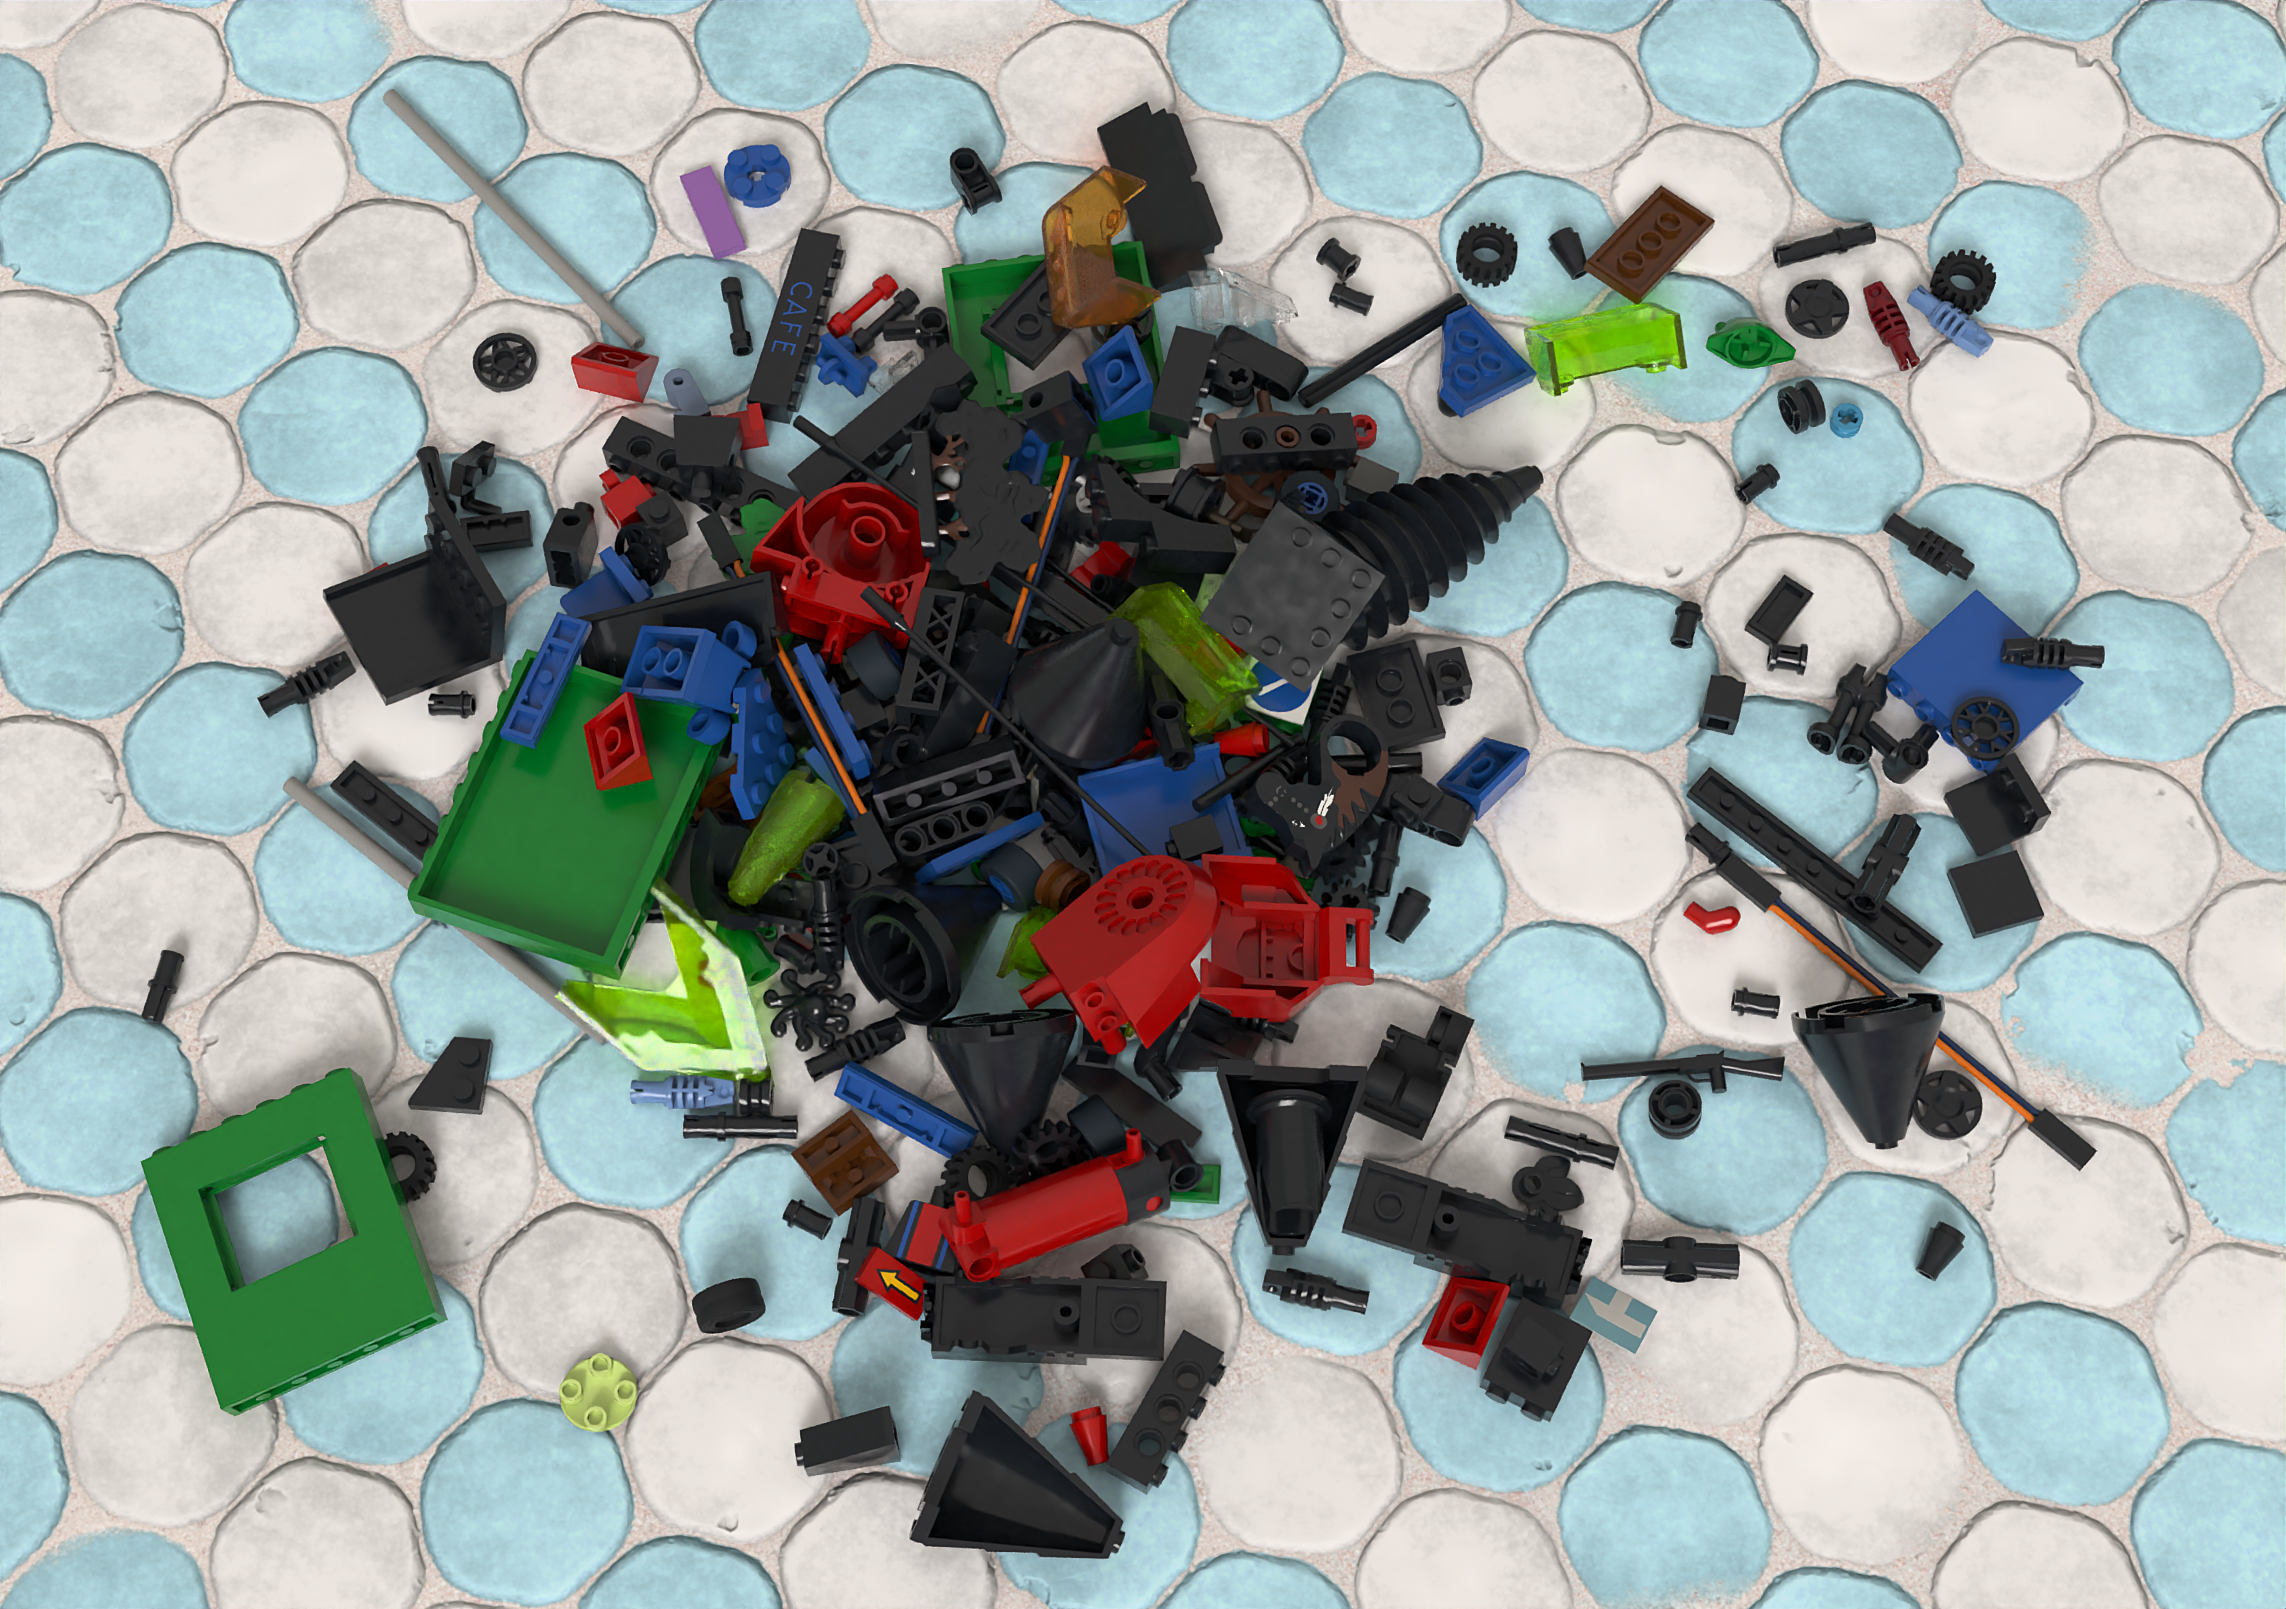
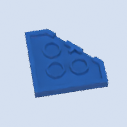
M1471 304L1446 316L1442 326L1439 396L1460 418L1533 382L1537 372Z
M760 668L746 670L733 688V703L739 704V723L732 724L731 753L738 754L737 774H731L730 790L743 820L756 819L796 761L794 748L787 739L783 729L782 717L776 711L771 698L770 686L764 680Z

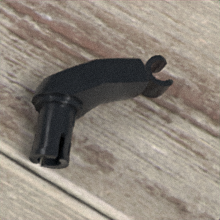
M1190 1004L1148 1049L1140 1042L1135 1054L1133 1066L1137 1077L1146 1078L1164 1102L1175 1098L1183 1089L1182 1085L1179 1084L1166 1067L1165 1058L1167 1048L1180 1027V1021L1186 1019L1189 1014Z

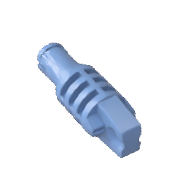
M1919 285L1917 289L1915 288L1909 295L1907 303L1922 312L1929 319L1928 322L1934 329L1938 328L1937 331L1942 335L1945 334L1948 340L1953 339V344L1977 358L1990 349L1994 339L1974 319H1969V315L1966 313L1961 314L1962 311L1958 307L1954 308L1953 303L1950 301L1942 302L1922 285Z
M670 1075L665 1077L664 1081H631L630 1089L643 1091L630 1092L632 1104L664 1103V1106L669 1109H707L734 1105L736 1100V1082L732 1080L708 1076Z

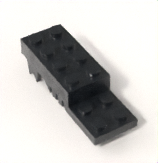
M1364 1158L1341 1233L1415 1255L1413 1264L1453 1277L1507 1284L1511 1288L1509 1294L1521 1298L1524 1297L1530 1301L1559 1310L1562 1307L1565 1295H1577L1582 1279L1580 1273L1588 1257L1592 1239L1582 1238L1583 1230L1565 1225L1562 1215H1549L1542 1212L1539 1208H1535L1530 1213L1518 1211L1507 1207L1494 1198L1489 1199L1485 1195L1476 1192L1474 1194L1466 1192V1189L1453 1188L1446 1183Z
M959 1270L955 1277L936 1276V1283L934 1284L923 1282L922 1309L925 1321L921 1320L920 1322L921 1340L931 1344L933 1359L1087 1365V1358L1164 1361L1167 1281L1078 1278L1077 1280L1070 1279V1277L1053 1279L1050 1276H1039V1278L1027 1276L1016 1279L991 1278L982 1282H972L967 1278L964 1270Z

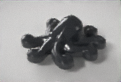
M794 969L784 970L780 976L781 984L792 994L779 996L774 989H769L763 995L764 1005L767 1008H783L770 1025L771 1033L776 1038H782L787 1034V1025L785 1023L792 1020L794 1032L798 1037L795 1042L798 1051L807 1052L813 1046V1038L806 1030L807 1027L819 1037V1047L822 1050L828 1051L833 1048L836 1038L825 1026H834L835 1031L840 1034L846 1033L850 1027V1021L847 1016L833 1014L834 1008L843 1012L852 1011L856 1006V998L850 993L843 994L841 997L832 994H822L834 992L841 987L842 980L838 973L830 976L827 975L825 980L814 982L804 988L797 983L798 973Z

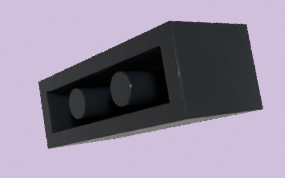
M1176 325L1150 410L1148 429L1188 439L1191 428L1199 427L1203 408L1198 407L1200 398L1207 399L1212 381V379L1207 378L1209 369L1216 370L1220 350L1215 349L1216 335Z

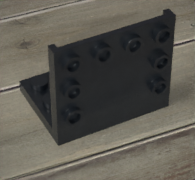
M1296 488L1276 503L1199 619L1305 693L1388 574L1304 516L1308 508L1303 504L1308 495Z
M442 494L428 499V514L425 515L427 534L424 535L427 547L425 552L323 589L324 601L385 706L503 660L507 601Z

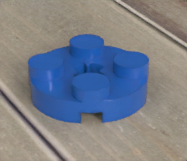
M773 144L751 145L740 150H733L728 155V162L724 168V180L726 189L734 200L736 198L743 201V205L750 208H764L778 202L781 199L780 195L784 193L786 188L788 191L791 185L790 167L787 159L780 153L777 146ZM755 172L765 173L759 181H754V177L749 178Z

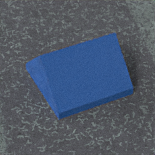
M1126 325L1081 363L1103 421H1110L1151 409L1153 404L1152 379L1132 326Z
M1484 737L1436 784L1446 795L1472 806L1477 812L1474 820L1478 821L1525 775L1530 753L1527 748Z

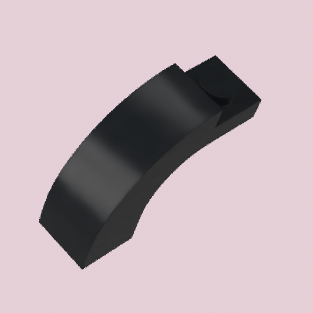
M706 806L694 836L690 857V886L695 907L703 920L717 921L721 927L727 930L738 931V929L754 931L760 918L743 898L738 882L740 857L752 829L737 811Z

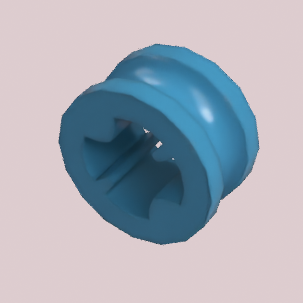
M1851 403L1838 405L1834 409L1830 420L1832 432L1841 438L1855 436L1859 432L1864 419L1861 409ZM1846 416L1852 419L1847 425L1841 423V420L1845 419Z

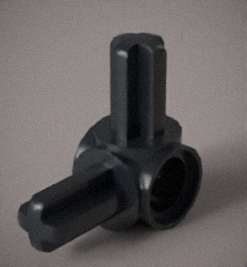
M937 307L924 308L919 314L915 315V320L884 322L882 326L883 338L886 342L916 340L917 345L924 350V360L945 342L949 343L947 317L944 311ZM931 327H937V328H938V329H936V330H928V328H931Z
M1870 721L1860 733L1861 737L1866 739L1872 747L1884 756L1881 760L1883 772L1890 781L1897 784L1906 783L1927 765L1929 761L1928 751L1939 738V734L1936 732L1937 727L1926 723L1922 724L1911 738H1902L1899 741L1895 740L1875 721Z

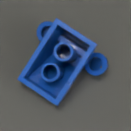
M734 620L725 627L722 640L719 641L716 638L717 634L707 629L642 625L619 693L632 692L634 698L648 699L700 709L690 719L686 733L688 737L708 746L717 744L725 738L730 730L731 720L729 714L737 711L732 706L733 688L742 677L744 668H751L749 660L755 654L757 647L755 632L751 627Z

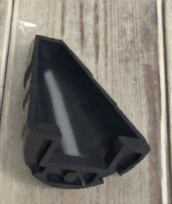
M1217 1059L1216 1078L1233 1129L1231 1134L1246 1176L1244 1186L1264 1246L1272 1247V1255L1293 1256L1295 1255V1248L1306 1247L1311 1233L1284 1237L1272 1235V1233L1263 1230L1257 1189L1256 1126L1246 1118V1105L1252 1098L1280 1089L1312 1091L1326 1097L1332 1103V1117L1323 1124L1325 1162L1323 1207L1331 1188L1329 1180L1346 1143V1134L1367 1084V1067L1329 1065L1323 1069L1255 1065L1253 1060ZM1315 1213L1312 1230L1315 1226L1319 1214Z
M972 1390L961 1408L963 1414L960 1420L954 1421L931 1472L917 1508L921 1512L918 1519H914L909 1539L931 1547L985 1549L986 1552L1036 1553L1038 1557L1108 1559L1111 1552L1117 1554L1125 1537V1532L1120 1530L1124 1521L1075 1472L1069 1473L1035 1437L1031 1438L990 1397L983 1396L981 1393Z

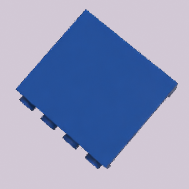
M1977 589L1893 664L1887 674V687L1890 693L1897 699L1904 700L1913 708L1916 716L1921 721L1936 726L1942 739L1948 745L1957 749L1959 748L1954 743L1950 732L1951 719L1956 709L1964 701L1974 697L1984 696L2002 701L2013 710L2020 725L2019 739L2009 754L2019 747L2062 705L2067 706L2077 696L2084 682L2069 669L2059 671L2057 667L2055 670H2048L2046 667L2043 670L2038 669L2037 666L2034 669H2028L2024 666L2001 663L2000 650L2004 639L2031 636ZM1976 705L1968 707L1969 712L1974 718L1980 714ZM1990 706L1987 711L1988 714L1996 718L2001 712L1993 706ZM2003 713L2002 718H2006L2007 716ZM1958 719L1957 727L1969 729L1970 723ZM2011 722L2000 724V731L2013 730ZM1971 735L1962 738L1968 746L1975 742ZM1999 737L1994 741L2002 749L2009 745V743ZM1980 743V752L1990 753L1989 745ZM1963 753L1975 769L1983 771L1987 775L1995 771L2001 760L1981 761Z
M1201 742L1192 745L1195 752V762L1182 771L1173 772L1171 768L1164 767L1161 754L1158 753L1151 759L1143 761L1137 759L1126 760L1120 763L1118 767L1105 770L1103 768L1090 769L1083 775L1078 776V785L1153 855H1167L1165 842L1169 841V827L1211 814L1224 846L1223 853L1218 855L1253 857L1251 847L1246 846L1231 793L1201 813L1196 812L1192 806V800L1226 779L1219 757V742L1213 744ZM1080 797L1102 878L1115 867L1143 856ZM1201 859L1190 861L1201 867Z

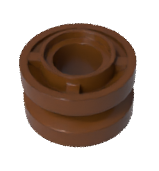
M1057 859L1041 874L1035 888V900L1058 915L1090 888V875L1080 868H1075L1072 863L1065 859Z

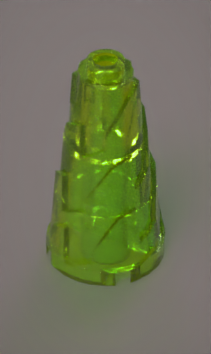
M790 770L781 779L766 805L760 821L749 837L747 847L742 853L738 865L728 882L729 895L735 902L743 906L757 903L774 884L780 882L791 868H795L802 861L804 852L809 846L822 842L846 816V814H842L846 809L842 800L823 781L817 778L811 785L804 781L809 773L799 770Z

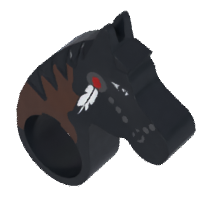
M1354 714L1335 716L1324 725L1309 744L1307 750L1308 784L1296 783L1291 785L1281 775L1266 772L1247 791L1245 796L1247 809L1252 815L1268 824L1277 832L1284 846L1283 853L1299 860L1304 878H1307L1316 869L1321 858L1338 849L1356 831L1376 805L1384 788L1388 772V748L1385 738L1372 722ZM1341 736L1357 744L1366 757L1367 772L1363 773L1362 776L1347 774V770L1341 768L1332 759L1327 747V737Z

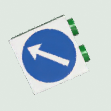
M1251 657L1237 699L1285 735H1294L1297 732L1304 735L1309 715L1323 678L1324 667L1309 689L1303 693L1260 661ZM1234 706L1235 721H1239L1241 725L1254 722L1252 718Z

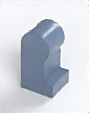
M677 368L665 375L663 384L668 402L679 410L674 415L712 416L702 393L689 371Z

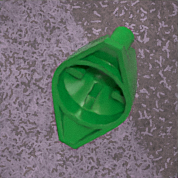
M1735 317L1727 321V323H1717L1715 325V333L1708 337L1706 343L1708 351L1733 366L1746 369L1791 361L1796 352V349L1784 340L1771 326L1762 320L1751 317Z

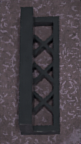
M922 587L912 631L951 665L965 603V592ZM937 601L955 603L954 610L941 617L937 613ZM941 628L948 638L934 646L931 643L932 633ZM911 639L895 703L896 723L899 726L911 727L914 714L939 717L948 679V673L942 668L927 676L924 668L926 661L930 660L931 657ZM928 687L935 695L933 704L917 702L919 691Z

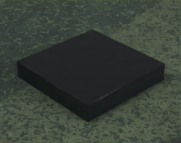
M2017 850L1951 868L1946 873L1973 939L2039 921L2044 917V912Z

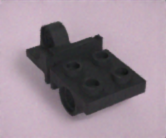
M1440 1005L1425 1039L1390 1024L1386 1031V1036L1388 1039L1393 1040V1043L1382 1040L1378 1054L1367 1071V1084L1355 1112L1422 1141L1452 1074V1069L1444 1065L1449 1064L1454 1068L1456 1067L1475 1020Z

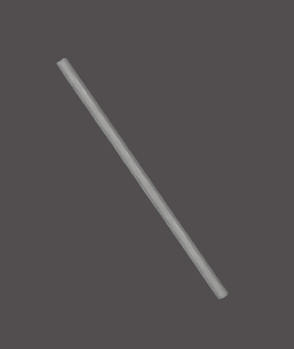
M394 89L384 94L383 102L633 351L640 349L644 345L645 338Z
M290 777L284 783V792L405 889L408 890L411 881L415 877H419V875L296 777ZM453 926L601 1046L608 1043L612 1038L613 1030L503 942Z

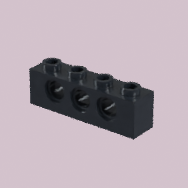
M1183 1330L1106 1462V1471L1146 1495L1152 1485L1156 1488L1160 1487L1169 1470V1467L1165 1465L1171 1452L1176 1454L1180 1452L1189 1435L1184 1431L1191 1418L1196 1421L1199 1419L1208 1402L1207 1399L1203 1398L1210 1385L1218 1386L1227 1369L1222 1364L1224 1362L1223 1351ZM1184 1373H1192L1197 1376L1199 1382L1193 1388H1184L1178 1383L1177 1379ZM1165 1406H1173L1179 1411L1180 1415L1176 1420L1166 1422L1158 1416V1412ZM1152 1439L1157 1441L1161 1448L1155 1455L1147 1456L1140 1452L1138 1448L1140 1443L1144 1440Z

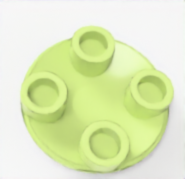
M603 1353L595 1354L591 1358L576 1364L567 1373L559 1387L560 1403L565 1416L578 1428L590 1432L611 1430L622 1424L634 1410L638 1397L636 1379L631 1370L621 1361Z

